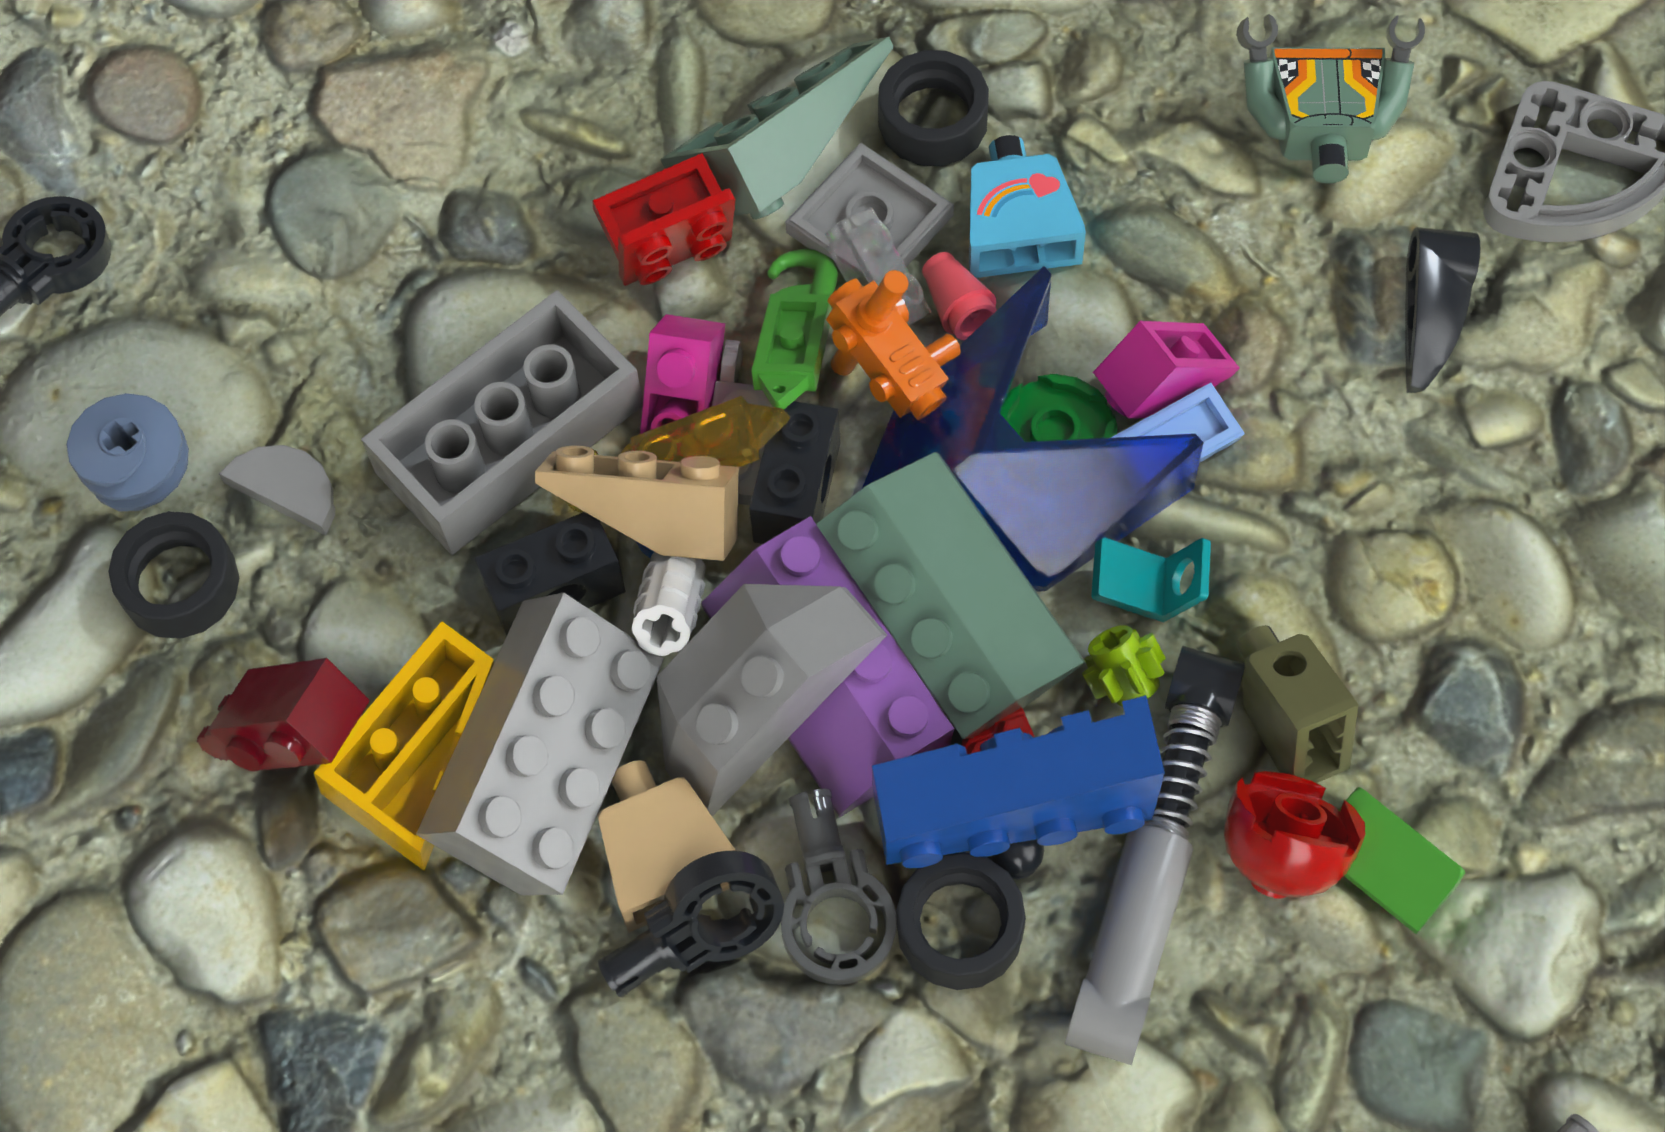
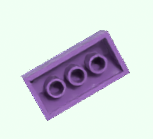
M811 516L754 549L701 602L703 610L711 619L743 584L841 586L849 590L887 634L880 644L788 738L820 789L831 790L833 809L839 818L874 797L872 790V765L951 745L954 727Z

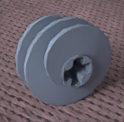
M120 394L103 398L88 407L72 425L66 443L69 463L77 473L80 481L95 494L101 503L117 511H139L162 502L178 487L188 466L189 447L176 418L165 405L144 395Z

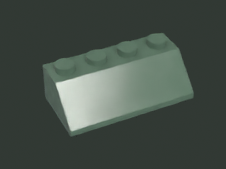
M934 452L868 484L816 523L963 739L974 738L1021 707L1024 708L1086 663L939 453Z

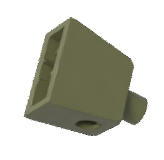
M1266 625L1248 631L1240 638L1237 644L1238 650L1245 659L1243 704L1278 771L1318 783L1349 770L1359 706L1352 694L1309 636L1297 634L1279 641L1272 628Z

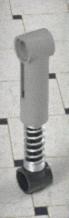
M1182 646L1165 708L1171 712L1168 719L1169 722L1167 723L1169 731L1163 736L1167 746L1160 749L1165 774L1153 819L1145 821L1144 826L1127 833L1110 890V898L1086 978L1083 979L1065 1045L1128 1065L1133 1063L1151 1000V991L1193 852L1192 844L1188 842L1190 835L1185 828L1193 825L1189 814L1190 811L1198 808L1197 804L1193 801L1194 796L1203 792L1198 782L1199 779L1207 776L1203 765L1204 762L1212 759L1211 755L1207 752L1208 748L1217 743L1216 740L1221 730L1220 727L1224 725L1229 726L1245 670V663Z

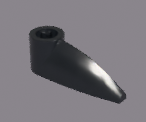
M1415 227L1411 234L1406 262V393L1425 391L1447 362L1459 339L1470 303L1472 286L1479 267L1481 247L1480 237L1477 233Z

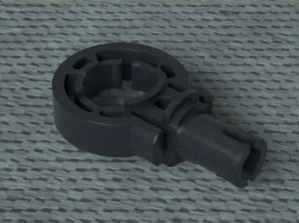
M47 197L27 204L10 218L4 228L2 235L3 245L0 247V316L18 302L21 304L31 305L35 303L40 305L53 293L61 294L78 290L87 286L102 274L110 260L111 244L104 220L93 206L72 197ZM53 223L56 231L74 232L85 243L78 245V248L68 256L53 257L52 254H44L33 250L34 244L42 236H46L49 233L46 225Z
M742 851L715 852L689 863L670 882L665 892L664 901L644 913L648 930L623 947L598 960L600 971L609 987L616 991L617 996L623 997L641 985L642 982L669 966L672 969L676 970L678 968L680 971L686 970L689 973L706 961L720 962L736 959L762 946L775 933L784 913L783 897L770 867L759 857ZM728 882L731 891H743L750 895L749 902L754 913L752 914L748 908H743L739 914L728 920L724 918L712 920L710 915H702L699 912L705 901L714 895L722 893L720 883Z

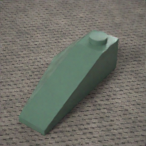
M889 36L854 43L796 76L794 82L797 88L795 86L787 87L749 103L747 106L751 112L750 115L738 118L723 126L722 122H716L661 158L660 160L664 168L666 169L703 153L721 190L730 188L736 199L734 216L750 214L752 219H760L772 214L784 205L782 196L803 181L894 46Z

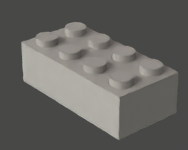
M556 290L374 428L361 440L376 475L442 546L453 555L540 487L535 484V471L553 451L565 446H586L590 448L643 406V398L637 369Z
M565 593L524 600L416 835L519 895H563L664 658L643 650L638 645L637 640Z

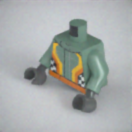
M1270 14L1264 16L1265 37L1263 41H1256L1250 36L1249 18L1243 19L1237 28L1236 36L1241 46L1249 50V59L1244 61L1248 111L1270 138L1278 139L1281 153L1288 160H1312L1313 178L1316 181L1330 184L1344 180L1349 174L1348 161H1360L1367 158L1371 141L1386 137L1406 108L1414 69V62L1409 61L1411 49H1414L1421 42L1425 34V25L1421 18L1417 21L1416 37L1410 42L1399 40L1395 34L1399 15L1390 22L1386 30V38L1389 45L1393 48L1391 58H1385V48L1272 47L1270 57H1267L1266 46L1270 45L1278 34V25L1275 18Z

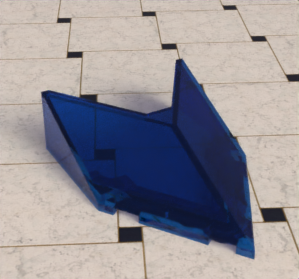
M1045 266L960 345L961 353L959 356L940 367L949 380L942 388L947 399L936 410L926 417L917 420L911 411L900 418L893 409L862 486L863 489L868 484L934 452L939 453L1036 592L1049 590L1094 558L1096 541L1105 537L1118 542L1192 491L1195 486L1204 444L1196 433L1025 442L1000 413L1029 337L1045 327L1048 322L1052 274Z

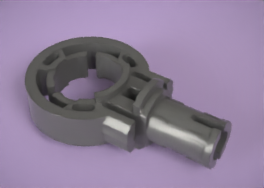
M815 789L813 790V802L817 818L812 817L807 791L789 798L802 850L804 870L810 895L807 896L804 892L798 862L786 865L785 871L790 892L784 903V913L781 918V934L787 954L803 973L823 983L844 985L868 977L884 963L893 946L897 917L888 891L882 883L868 873L862 849L851 850L850 852L856 885L851 884L843 845H841L832 805L831 790ZM832 870L835 883L825 885L821 873ZM863 891H868L876 899V902L871 901ZM833 897H844L858 902L868 914L870 933L876 934L878 921L876 911L883 912L885 920L884 939L876 953L867 961L862 957L869 951L874 941L869 936L865 938L864 943L858 949L845 954L827 953L823 948L818 947L814 951V957L824 963L831 964V969L820 966L807 958L798 947L792 931L800 926L802 941L805 947L809 948L812 945V936L807 930L808 916L817 904ZM802 905L801 916L797 919L794 918L793 913L796 906ZM852 963L857 965L856 967L849 969L839 968V966L848 965Z

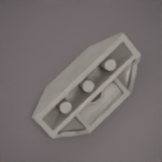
M743 584L657 675L666 772L672 779L684 777L713 816L880 644L887 634L846 587Z

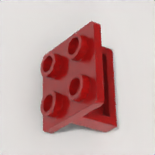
M703 153L592 200L593 210L619 261V277L624 286L639 281L641 285L655 283L671 273L673 270L672 265L691 257L695 261L707 260L723 251L727 246L726 242L732 238L736 199L730 188L721 190Z

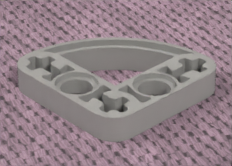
M1541 81L1532 84L1522 95L1489 189L1483 212L1486 222L1493 230L1501 234L1539 242L1587 240L1607 235L1634 223L1651 211L1665 197V152L1655 149L1656 140L1665 142V115L1557 82ZM1541 105L1552 108L1545 131L1540 128H1534ZM1596 119L1607 120L1617 128L1619 134L1612 138H1600L1589 130L1587 123ZM1631 131L1638 132L1634 145L1627 143ZM1522 148L1534 149L1544 157L1545 164L1534 168L1526 167L1515 159L1513 152ZM1561 149L1645 174L1627 189L1602 200L1578 205H1543ZM1514 185L1525 188L1518 212L1506 208Z

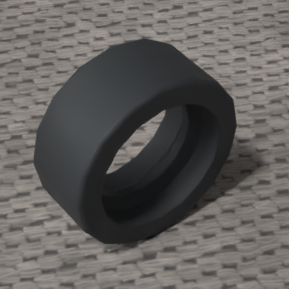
M923 50L904 56L887 70L879 84L878 127L885 144L900 158L920 166H944L963 160L979 147L987 132L989 88L982 72L967 58L941 50ZM926 88L945 89L959 95L968 104V113L956 124L940 129L922 128L909 123L900 115L899 103L916 91Z
M168 511L147 517L126 531L113 550L108 570L113 594L137 627L156 637L177 639L202 633L221 620L236 599L240 579L235 557L218 530L211 522L192 513ZM179 546L198 547L209 557L211 569L208 578L202 587L187 599L169 605L152 604L146 601L140 593L138 584L141 573L148 563L163 551Z
M960 852L943 855V859L940 862L928 867L917 868L903 885L896 909L900 949L912 969L932 984L954 990L982 987L1002 976L1019 954L1026 921L1022 893L1009 872L989 858L974 857L970 853ZM964 884L980 888L991 896L999 909L1001 926L998 937L988 950L976 957L956 959L944 956L929 945L922 933L920 918L923 906L934 892L945 886Z

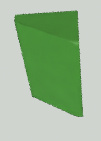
M1357 787L1346 801L1356 809L1364 820L1366 836L1355 861L1344 877L1412 932L1417 934L1457 888L1465 875V870L1367 791Z

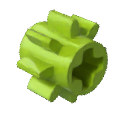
M1115 626L1103 631L1090 642L1088 646L1090 655L1084 658L1088 669L1082 672V675L1095 699L1108 695L1111 703H1116L1123 707L1122 701L1145 695L1148 699L1158 690L1160 686L1158 677L1163 676L1165 673L1160 663L1166 657L1153 633L1140 638L1136 629L1132 630L1130 626Z

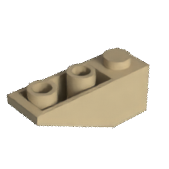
M565 446L553 451L535 471V484L659 555L724 561L738 539L739 467L722 466L716 458L692 456L682 459L681 462L657 460L655 454L647 451H628L615 457L594 455V450L586 446Z

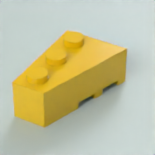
M443 621L439 623L359 718L332 763L321 764L314 772L320 793L423 871H425L434 845L417 836L416 833L494 665L492 657Z

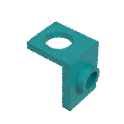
M1103 537L1095 542L1091 597L1093 600L1164 623L1208 598L1211 541L1200 538L1171 556L1164 558ZM1193 562L1194 575L1189 588L1181 594L1180 580L1188 564Z

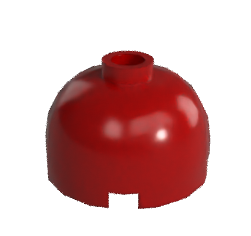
M1272 771L1255 772L1250 784H1245L1243 777L1236 783L1229 801L1224 823L1226 851L1241 874L1250 880L1251 885L1263 895L1281 899L1287 896L1304 897L1324 893L1348 872L1366 836L1365 822L1356 809L1344 800L1340 811H1338L1332 804L1322 800L1326 788L1311 780L1288 773Z

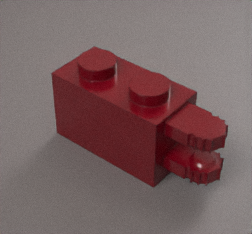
M327 658L248 669L232 694L225 695L218 706V715L210 726L207 725V727L203 728L196 742L199 743L202 751H205L215 759L218 758L221 761L229 759L248 771L332 763L370 700Z

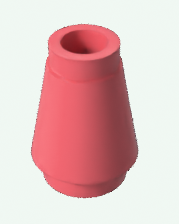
M941 252L929 258L922 268V274L926 279L943 329L963 341L974 340L987 333L994 326L998 318L995 295L956 260L951 253Z

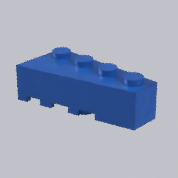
M1147 696L1122 701L1124 715L1097 722L1092 721L1089 710L1061 717L1062 726L1053 729L1046 735L1034 738L1031 734L1023 733L1020 728L994 734V737L980 745L979 752L968 755L964 746L954 744L872 765V790L886 865L902 862V865L906 868H923L940 862L943 859V855L970 851V855L974 857H988L1005 852L1012 843L1037 839L1039 845L1052 846L1075 839L1078 835L1077 832L1104 828L1107 834H1124L1144 826L1145 821L1153 819L1165 774Z

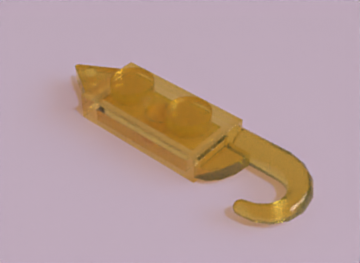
M742 396L631 437V443L626 445L621 453L647 451L655 454L657 460L681 462L682 459L692 456H708L719 460L722 466L741 467L760 460L759 450L790 420V416L782 408L749 404ZM565 501V503H566L573 511H576V512H579V513L584 512V511H582L581 509H579V508L575 507L574 505H572V504L568 503L567 501Z

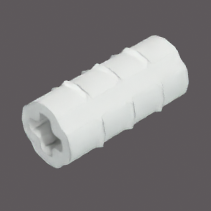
M656 552L652 554L650 562L643 572L642 583L639 586L637 596L638 599L635 601L633 609L635 616L632 624V633L643 650L653 655L666 656L672 652L681 651L689 642L690 634L696 627L697 613L700 610L701 597L705 588L703 580L706 566L701 559L663 556Z

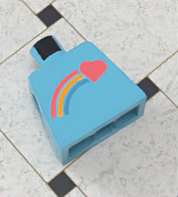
M1006 135L993 140L989 145L991 161L976 163L971 167L969 272L976 278L1083 264L1086 236L1085 225L1057 158L1050 154L1026 156L1024 141L1019 136Z

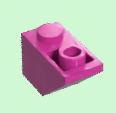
M666 314L650 331L638 451H647L679 458L702 456L709 426L716 381H720L726 323Z

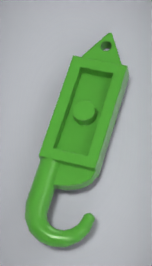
M799 249L782 254L771 263L767 271L770 279H776L781 272L792 267H807L815 271L812 284L787 287L775 294H770L751 372L754 390L763 391L776 413H781L805 391L816 392L830 329L826 318L831 312L832 307L827 300L835 291L838 271L834 260L813 249Z

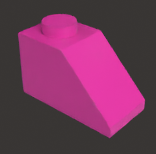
M1139 321L1093 373L1106 389V400L1118 413L1128 418H1147L1209 383H1212L1215 387L1232 377L1240 368L1204 323Z

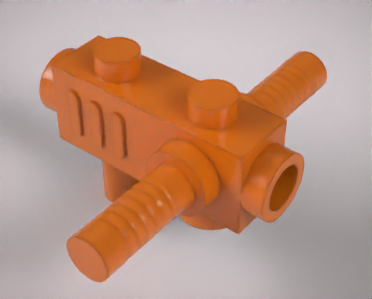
M897 270L887 272L879 286L875 281H872L863 287L857 278L846 282L834 291L827 300L833 309L826 318V321L834 330L832 332V340L838 348L831 359L833 371L839 375L846 376L852 373L859 363L870 377V391L879 402L887 400L900 418L910 411L917 420L926 417L947 399L942 388L949 378L940 367L960 355L959 343L952 335L946 334L924 347L907 324L909 313L901 297L907 290L909 282L902 272Z

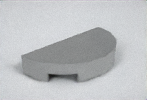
M285 445L257 447L235 457L219 473L224 484L325 536L327 535L335 517L334 489L323 466L307 452Z

